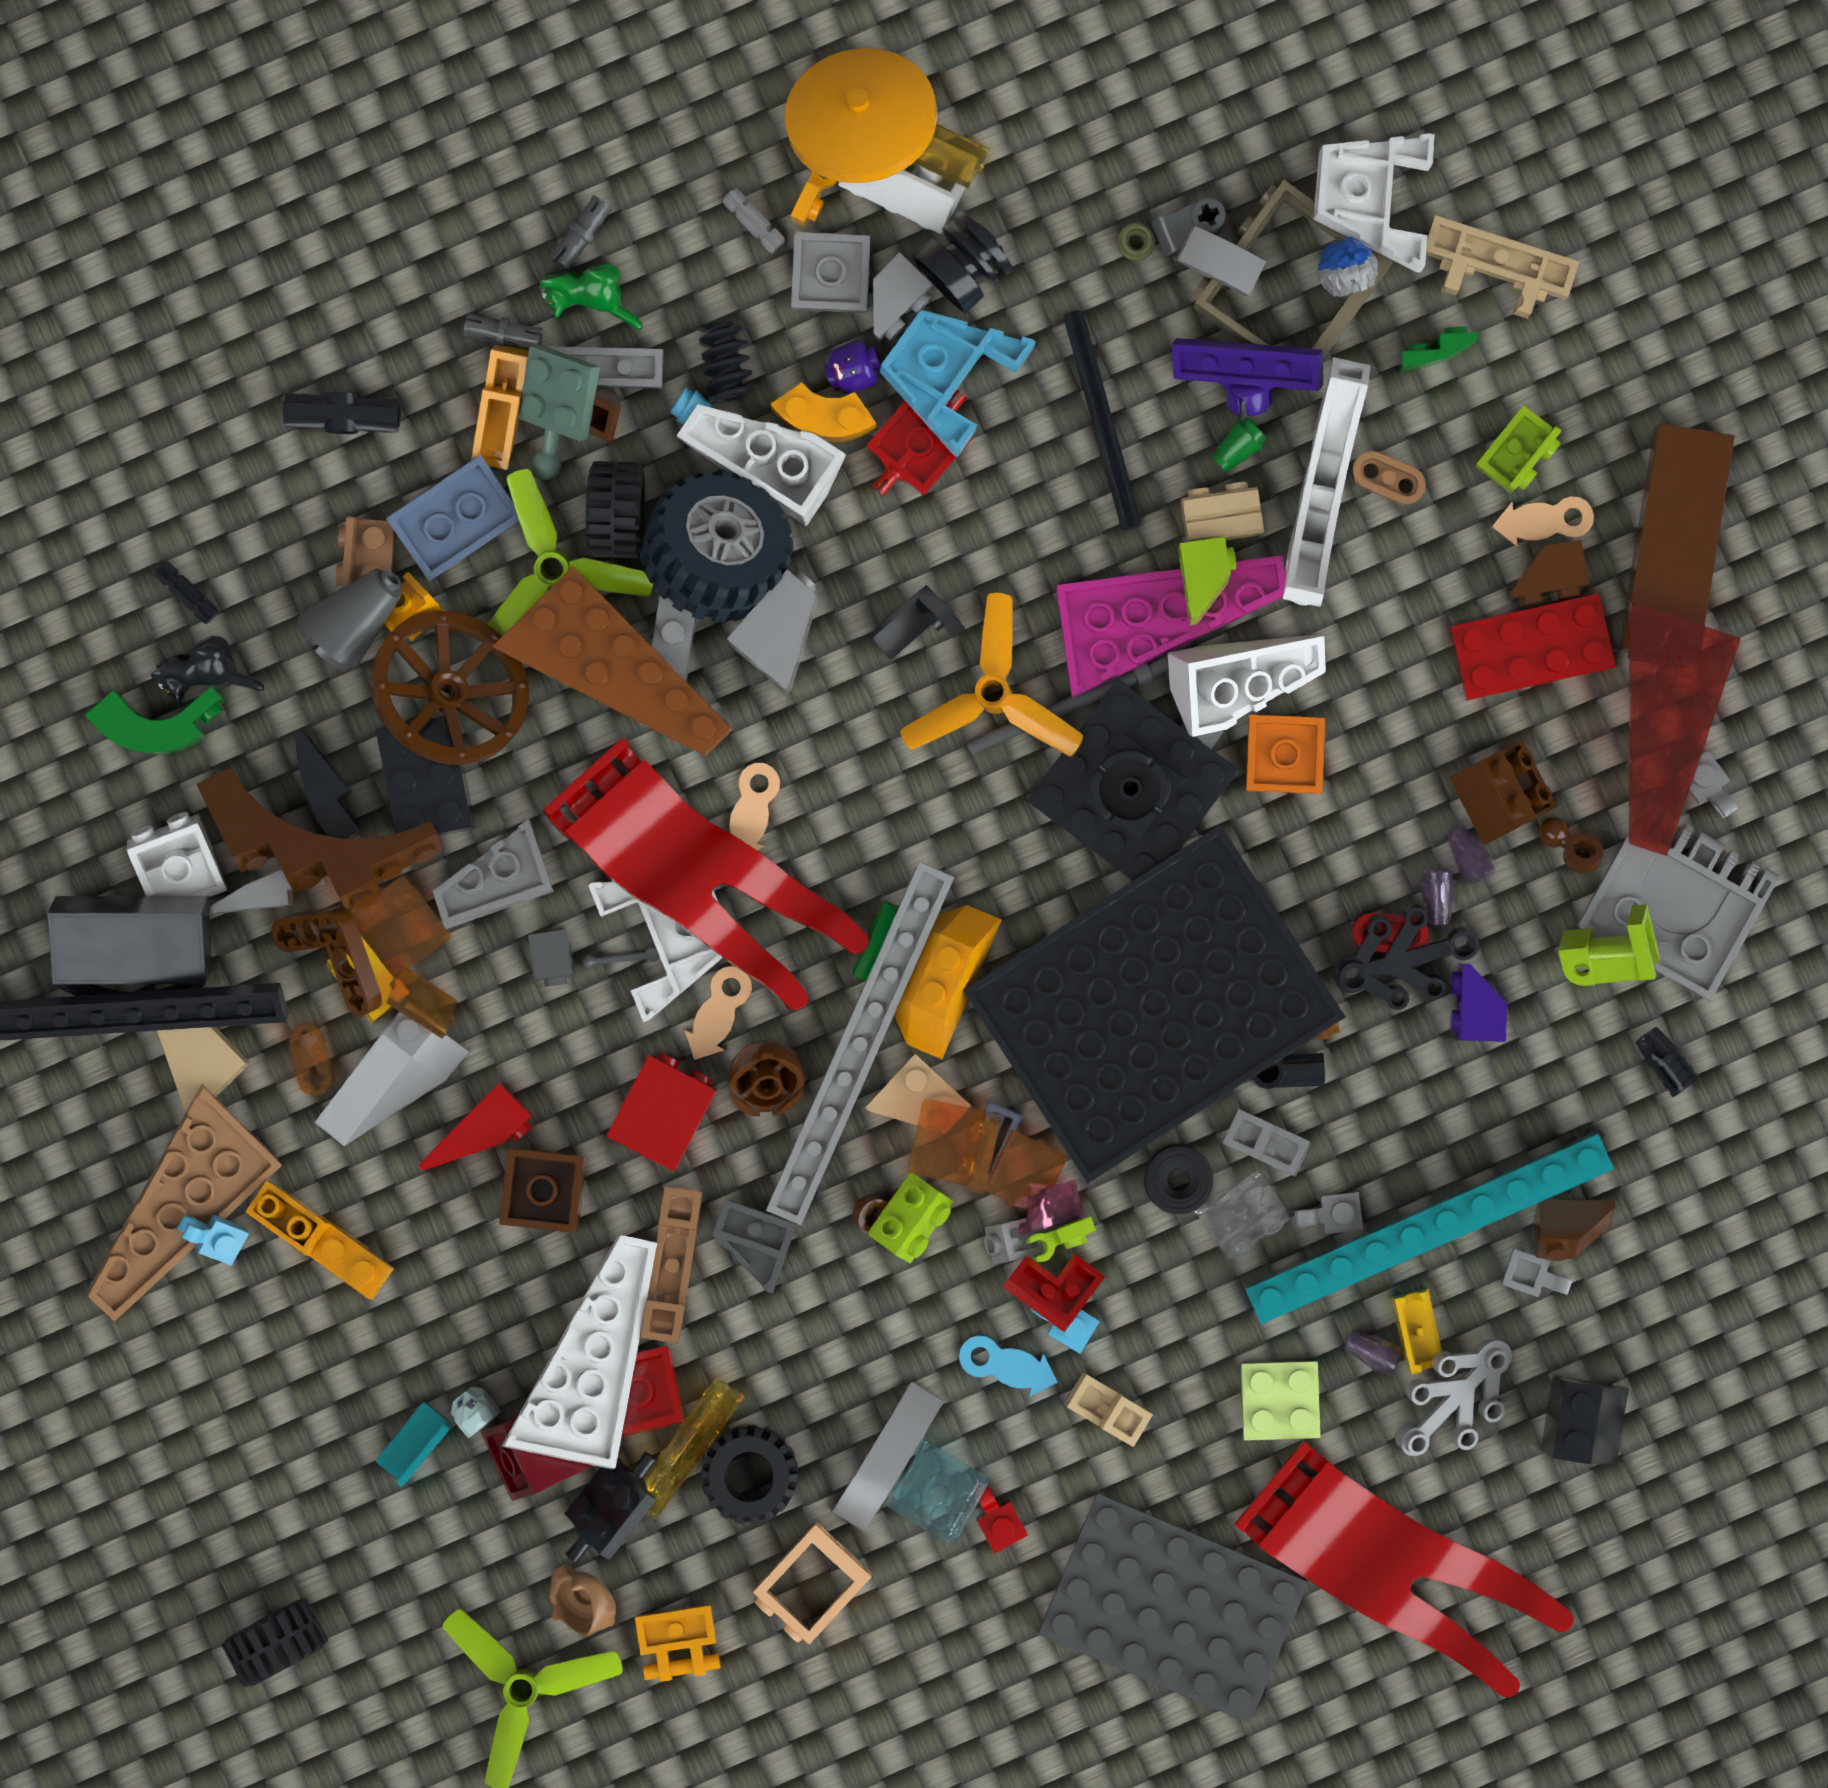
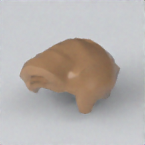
M562 1564L553 1572L549 1586V1599L553 1604L551 1617L554 1621L560 1620L568 1626L569 1630H574L578 1634L590 1636L597 1631L613 1626L616 1614L615 1601L609 1590L595 1575L578 1572L567 1564Z

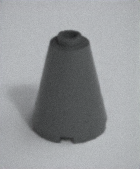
M373 569L304 610L298 617V626L306 641L310 637L314 639L319 645L315 652L330 665L342 671H348L351 667L353 670L360 664L401 598V582L390 570Z

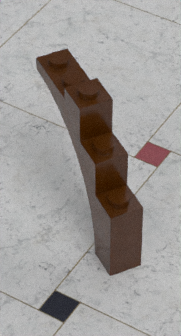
M231 767L196 784L241 873L248 869L260 868L268 859L275 856L293 892L300 889H310L316 886L322 878L329 876L343 906L349 911L363 909L369 906L375 898L381 896L376 882L382 879H392L398 876L404 868L416 862H426L432 859L438 851L444 849L431 821L401 833L376 838L343 839L314 834L295 827L264 809L244 789Z

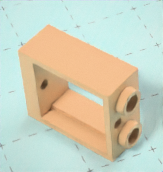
M816 1521L754 1588L753 1593L757 1596L754 1602L768 1616L771 1617L774 1613L777 1614L785 1622V1625L782 1627L783 1630L798 1643L803 1639L810 1645L872 1577V1572ZM813 1543L853 1581L809 1628L780 1602L769 1589L808 1546Z

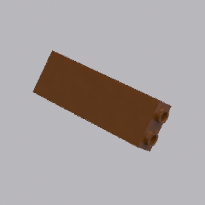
M1659 423L1653 429L1618 650L1619 652L1628 653L1627 659L1650 662L1651 657L1666 659V666L1676 668H1688V663H1695L1700 660L1735 435Z

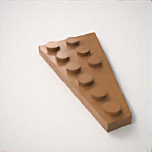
M201 1084L87 1290L88 1297L114 1322L196 1246L197 1243L183 1239V1232L177 1229L184 1215L191 1216L208 1224L212 1215L225 1219L282 1166L281 1161L203 1084Z

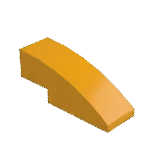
M496 344L491 349L486 383L482 390L471 460L481 454L488 466L505 470L509 469L520 421L518 414L529 350Z

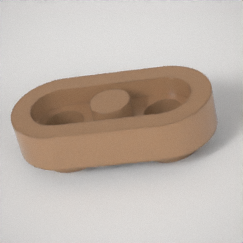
M1376 451L1364 452L1358 456L1352 466V478L1360 488L1399 505L1414 504L1425 492V478L1418 469ZM1365 466H1374L1377 469V476L1375 478L1366 477L1364 474ZM1402 480L1409 481L1412 485L1411 492H1401L1398 486L1399 482Z

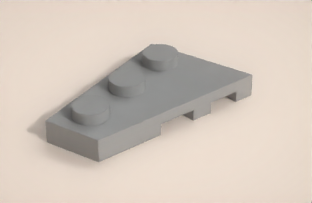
M529 819L519 825L518 829L504 840H499L491 846V850L475 862L469 863L433 890L441 919L446 929L554 892Z

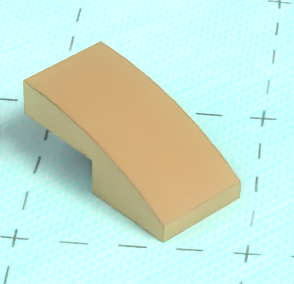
M1085 1372L1081 1374L1064 1402L1067 1408L1095 1423L1103 1430L1132 1447L1135 1446L1153 1416L1146 1409Z

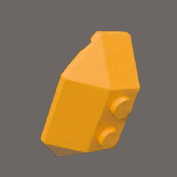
M968 905L937 916L894 1013V1017L907 1045L943 1059L968 1001V997L963 990L976 982L1001 924V919Z

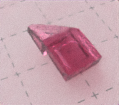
M1076 1180L1042 1188L1039 1194L1028 1196L1026 1205L1029 1208L1026 1222L1019 1223L1018 1232L1019 1235L1084 1217Z

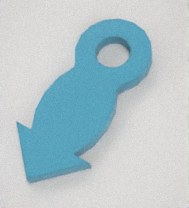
M982 1335L970 1337L963 1343L960 1349V1363L968 1374L975 1377L993 1375L1000 1382L1010 1387L1020 1389L1031 1388L1029 1397L1058 1383L1044 1354L1039 1362L1033 1355L1015 1348L1001 1349L993 1339ZM977 1347H983L989 1352V1360L984 1365H976L971 1360V1353Z

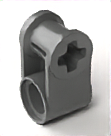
M1205 198L1155 219L1151 222V226L1165 257L1171 258L1179 254L1192 226L1201 228L1214 235L1221 233L1224 228L1226 213L1219 201ZM1207 210L1210 215L1217 214L1214 225L1209 226L1207 221L1200 223L1202 211Z

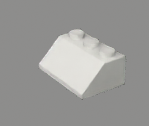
M931 140L926 150L914 163L893 176L867 183L839 182L838 185L856 196L864 197L883 206L889 212L898 213L918 223L925 229L941 234V229L951 218L977 161L939 142Z

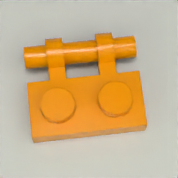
M711 1604L635 1616L640 1655L656 1653L657 1663L643 1665L645 1681L660 1678V1681L664 1682L672 1680V1676L694 1673V1676L706 1675L708 1670L721 1669L719 1653L704 1656L702 1649L704 1645L717 1643ZM690 1648L691 1658L670 1661L668 1651Z

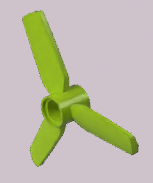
M524 468L507 476V483L527 545L539 557L534 565V573L522 578L487 623L489 626L503 636L548 591L549 586H553L572 566L597 590L645 597L650 596L654 583L651 584L643 570L586 557L570 560L565 551L556 548L558 533L532 471L529 468ZM550 557L558 559L562 563L563 572L558 576L546 574L542 566L545 559Z
M462 1609L454 1611L443 1623V1629L490 1680L504 1684L503 1695L507 1704L499 1713L485 1777L486 1785L492 1788H509L529 1724L527 1707L533 1704L539 1693L555 1696L618 1676L623 1672L622 1660L617 1651L604 1652L548 1665L537 1674L529 1669L518 1670L514 1657ZM518 1679L528 1681L532 1687V1694L526 1698L516 1696L512 1690V1683Z

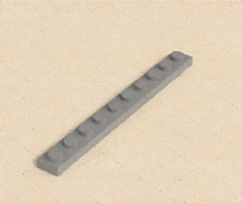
M918 861L766 1207V1211L802 1225L954 879L953 875Z

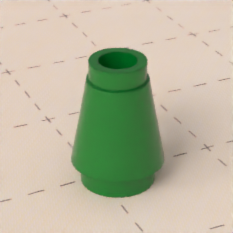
M1246 417L1241 423L1237 421L1211 457L1227 473L1231 468H1234L1264 448L1261 444L1268 438Z

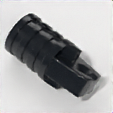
M1658 1027L1652 1028L1636 1041L1650 1069L1655 1072L1657 1078L1662 1081L1663 1086L1668 1089L1672 1097L1684 1091L1700 1078L1698 1073L1693 1070L1694 1068L1686 1061L1685 1056L1680 1053L1678 1047Z

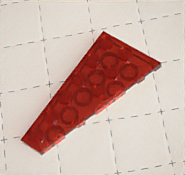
M1630 602L1629 844L1667 856L1741 638Z

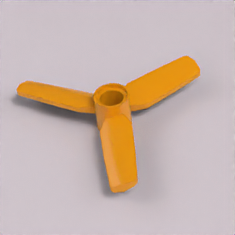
M990 593L987 596L980 665L984 676L976 683L975 693L961 694L902 728L900 733L903 742L910 750L925 745L975 721L984 710L991 714H1001L1004 712L1011 724L1067 756H1074L1080 749L1084 737L1079 731L1027 695L1013 694L1012 689L1005 680L1012 668L1013 599L1010 595ZM1001 686L1004 692L1000 700L996 702L985 700V693L988 688Z

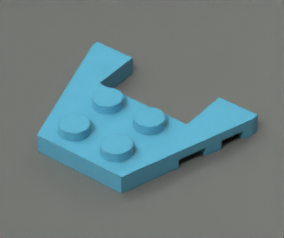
M920 310L881 364L880 373L949 451L958 457L975 433L977 424L945 405L982 354L1017 373L1033 351L1036 341L1023 336L1021 340L1004 336V331L992 328L989 331L967 326L968 322Z

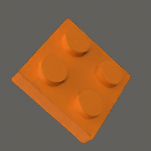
M1249 715L1245 791L1321 795L1323 792L1325 718Z

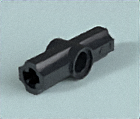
M328 392L326 396L285 394L283 425L286 428L324 429V432L345 435L358 434V431L399 433L401 422L399 399L362 398L358 394L345 392Z

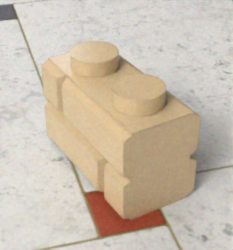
M1238 482L1225 485L1226 492L1211 494L1210 488L1189 490L1188 497L1182 498L1180 501L1186 542L1225 537V540H1233L1262 535L1264 533L1258 488H1248V482Z

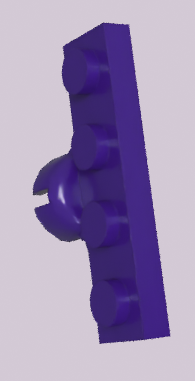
M1176 338L1172 343L1174 379L1222 384L1226 390V406L1236 415H1242L1241 405H1246L1247 416L1265 413L1272 404L1271 388L1319 391L1324 385L1322 349Z

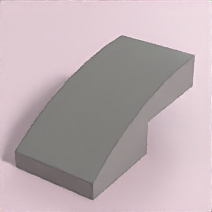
M1192 226L1176 258V261L1202 276L1214 278L1243 296L1250 295L1266 263L1263 259L1196 226Z
M1238 1109L1223 1144L1296 1177L1311 1142Z

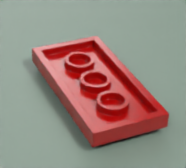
M1599 593L1450 627L1466 701L1616 667Z

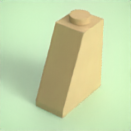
M217 1027L157 1031L185 1112L188 1110L201 1084L217 1097L251 1064Z

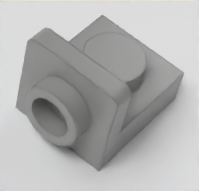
M1041 1215L985 1227V1248L993 1264L1022 1259L1026 1255L1030 1257L1042 1254L1044 1250L1043 1244L1040 1241L1027 1244L1025 1240L1032 1234L1045 1233Z

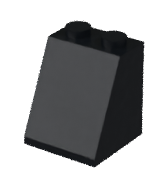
M1553 1375L1541 1451L1555 1459L1590 1465L1617 1463L1629 1388Z

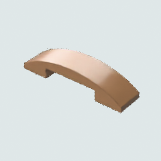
M664 1187L656 1242L657 1247L640 1338L679 1344L703 1192Z

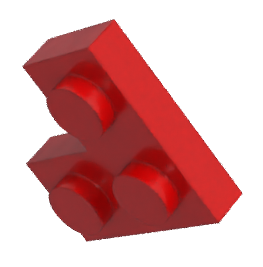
M1074 1254L1056 1278L1026 1255L1003 1285V1288L1058 1329L1065 1332L1106 1276Z

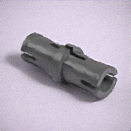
M593 195L577 220L569 223L567 226L569 229L568 233L549 257L560 266L563 265L564 269L570 271L586 245H592L596 238L593 235L608 214L612 212L613 208Z
M468 313L464 325V337L494 342L499 346L509 345L529 350V347L532 345H541L543 328L510 322V318L502 317L501 320Z

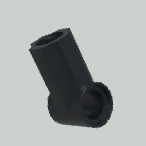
M1324 1053L1289 1054L1274 1064L1277 1073L1271 1082L1264 1083L1259 1080L1257 1075L1250 1079L1254 1085L1265 1089L1325 1086Z

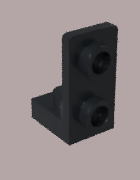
M925 585L871 633V638L889 659H893L930 625L937 632L944 628L953 638L960 634L965 627L948 605Z

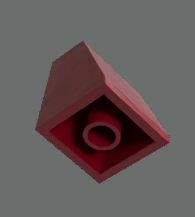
M519 1414L480 1431L511 1501L535 1495L594 1466L502 1447Z

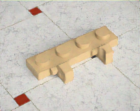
M1436 215L1433 218L1427 237L1426 255L1442 260L1439 269L1447 271L1442 292L1456 296L1464 274L1473 276L1475 271L1514 283L1512 289L1520 291V295L1513 315L1526 319L1532 313L1535 300L1544 302L1547 294L1567 300L1579 265V261Z

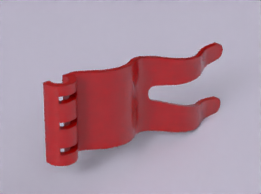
M624 737L543 809L544 814L552 825L564 837L573 840L619 887L637 900L685 928L722 958L768 988L791 1010L804 1008L808 1002V993L793 974L758 944L712 897V891L716 886L726 884L770 910L829 937L852 954L864 952L869 944L867 934L843 911L797 882L759 851L731 833L714 825L692 809L645 759L641 761L632 752L629 743ZM615 757L629 772L625 777L612 765L611 761ZM588 781H591L599 792L604 795L600 800H597L586 788L585 784ZM565 804L578 820L571 823L563 815L560 807Z
M1305 1441L1300 1443L1234 1523L1240 1531L1248 1535L1270 1556L1282 1562L1322 1590L1370 1619L1438 1650L1469 1670L1503 1697H1512L1518 1693L1520 1689L1519 1680L1469 1633L1439 1610L1414 1595L1411 1591L1413 1581L1419 1577H1425L1473 1591L1506 1604L1557 1632L1568 1631L1574 1622L1573 1615L1568 1609L1534 1583L1503 1564L1452 1541L1405 1515L1335 1468ZM1301 1460L1318 1472L1313 1480L1296 1467ZM1278 1487H1281L1296 1500L1291 1507L1274 1494ZM1256 1514L1273 1527L1268 1535L1251 1521Z

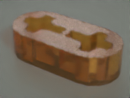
M314 1025L296 1027L291 1033L289 1044L300 1089L311 1096L327 1093L333 1085L334 1074L324 1033ZM308 1030L310 1036L317 1037V1043L312 1045L313 1058H308L305 1047L298 1046V1040L303 1038V1032ZM310 1062H315L317 1072L324 1073L326 1076V1080L320 1082V1089L318 1090L315 1089L314 1084H307L306 1077H309L312 1073Z

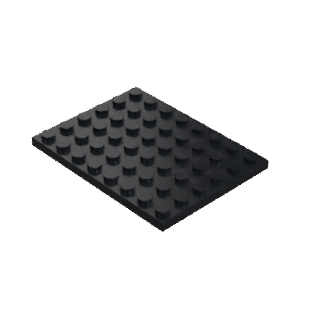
M1221 825L1213 828L963 990L1087 1184L1346 1018Z

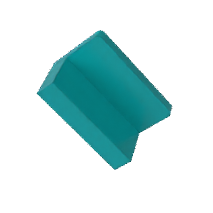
M424 1401L376 1459V1462L398 1479L396 1484L402 1488L454 1424Z

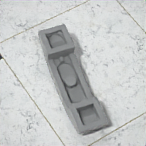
M911 1381L861 1466L832 1510L833 1513L865 1532L944 1402L942 1399Z

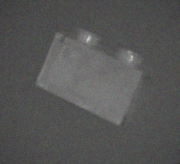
M1259 1170L1196 1211L1199 1219L1227 1260L1234 1256L1243 1255L1252 1247L1253 1243L1265 1235H1272L1278 1232L1284 1223L1290 1219L1284 1205Z

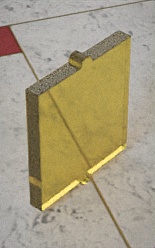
M937 124L931 142L914 163L968 189L976 174L982 173L984 168L982 164L990 149Z

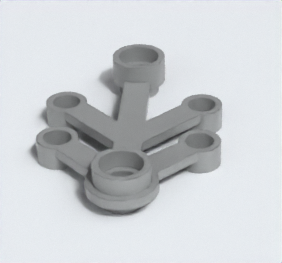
M1487 1339L1482 1341L1474 1352L1451 1354L1448 1351H1441L1436 1354L1432 1365L1443 1377L1453 1376L1460 1368L1472 1369L1463 1378L1426 1382L1422 1379H1414L1407 1385L1406 1395L1417 1405L1428 1403L1432 1397H1445L1420 1424L1407 1422L1397 1430L1395 1436L1397 1446L1409 1456L1425 1453L1429 1447V1436L1457 1408L1456 1428L1453 1430L1452 1439L1463 1450H1470L1475 1447L1478 1442V1433L1472 1428L1475 1388L1484 1380V1399L1479 1403L1478 1411L1488 1422L1499 1421L1505 1412L1504 1405L1499 1401L1500 1374L1511 1363L1512 1352L1510 1347L1500 1339ZM1495 1355H1498L1497 1358L1491 1363L1492 1358ZM1450 1359L1449 1365L1442 1369V1364ZM1423 1387L1422 1394L1415 1397L1416 1391ZM1492 1405H1495L1494 1411L1492 1413L1487 1414L1488 1409ZM1469 1432L1468 1438L1465 1441H1461L1462 1436ZM1419 1438L1418 1441L1414 1445H1412L1413 1441Z

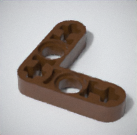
M337 906L293 913L273 923L272 937L276 945L284 952L326 947L345 1003L353 1014L362 1017L381 1006L382 996L356 921L348 909ZM310 922L315 927L317 936L314 934ZM331 923L334 925L336 924L337 927L332 929ZM295 930V931H296V935H295V934H291L290 931ZM347 955L351 958L354 969L350 965L347 959Z

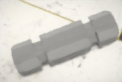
M734 188L723 199L724 205L731 213L735 212L737 214L736 218L756 239H761V244L768 252L773 253L777 251L785 242L781 233L776 228H771V223L751 202H746V197L739 189Z

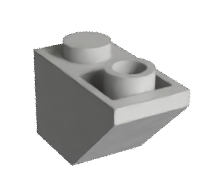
M900 252L873 279L874 339L879 344L886 337L890 341L893 340L906 326L902 320L912 310L918 314L932 299L929 295L932 291V283Z

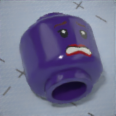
M854 340L833 349L828 355V362L824 364V369L834 391L841 390L845 395H849L870 388L878 382V369L881 368L882 360L874 346L868 348L861 340Z

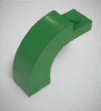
M211 686L178 715L165 720H149L138 714L121 693L113 690L87 712L85 716L101 734L122 747L143 754L166 755L189 749L207 738L208 736L198 725L202 721L207 725L223 712L220 706L227 700L216 688Z

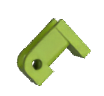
M1632 905L1627 923L1629 933L1627 935L1594 938L1592 928L1565 930L1558 953L1566 978L1571 983L1580 986L1655 979L1656 972L1653 963L1660 962V955L1648 905ZM1575 966L1581 969H1588V971L1580 972L1576 969Z

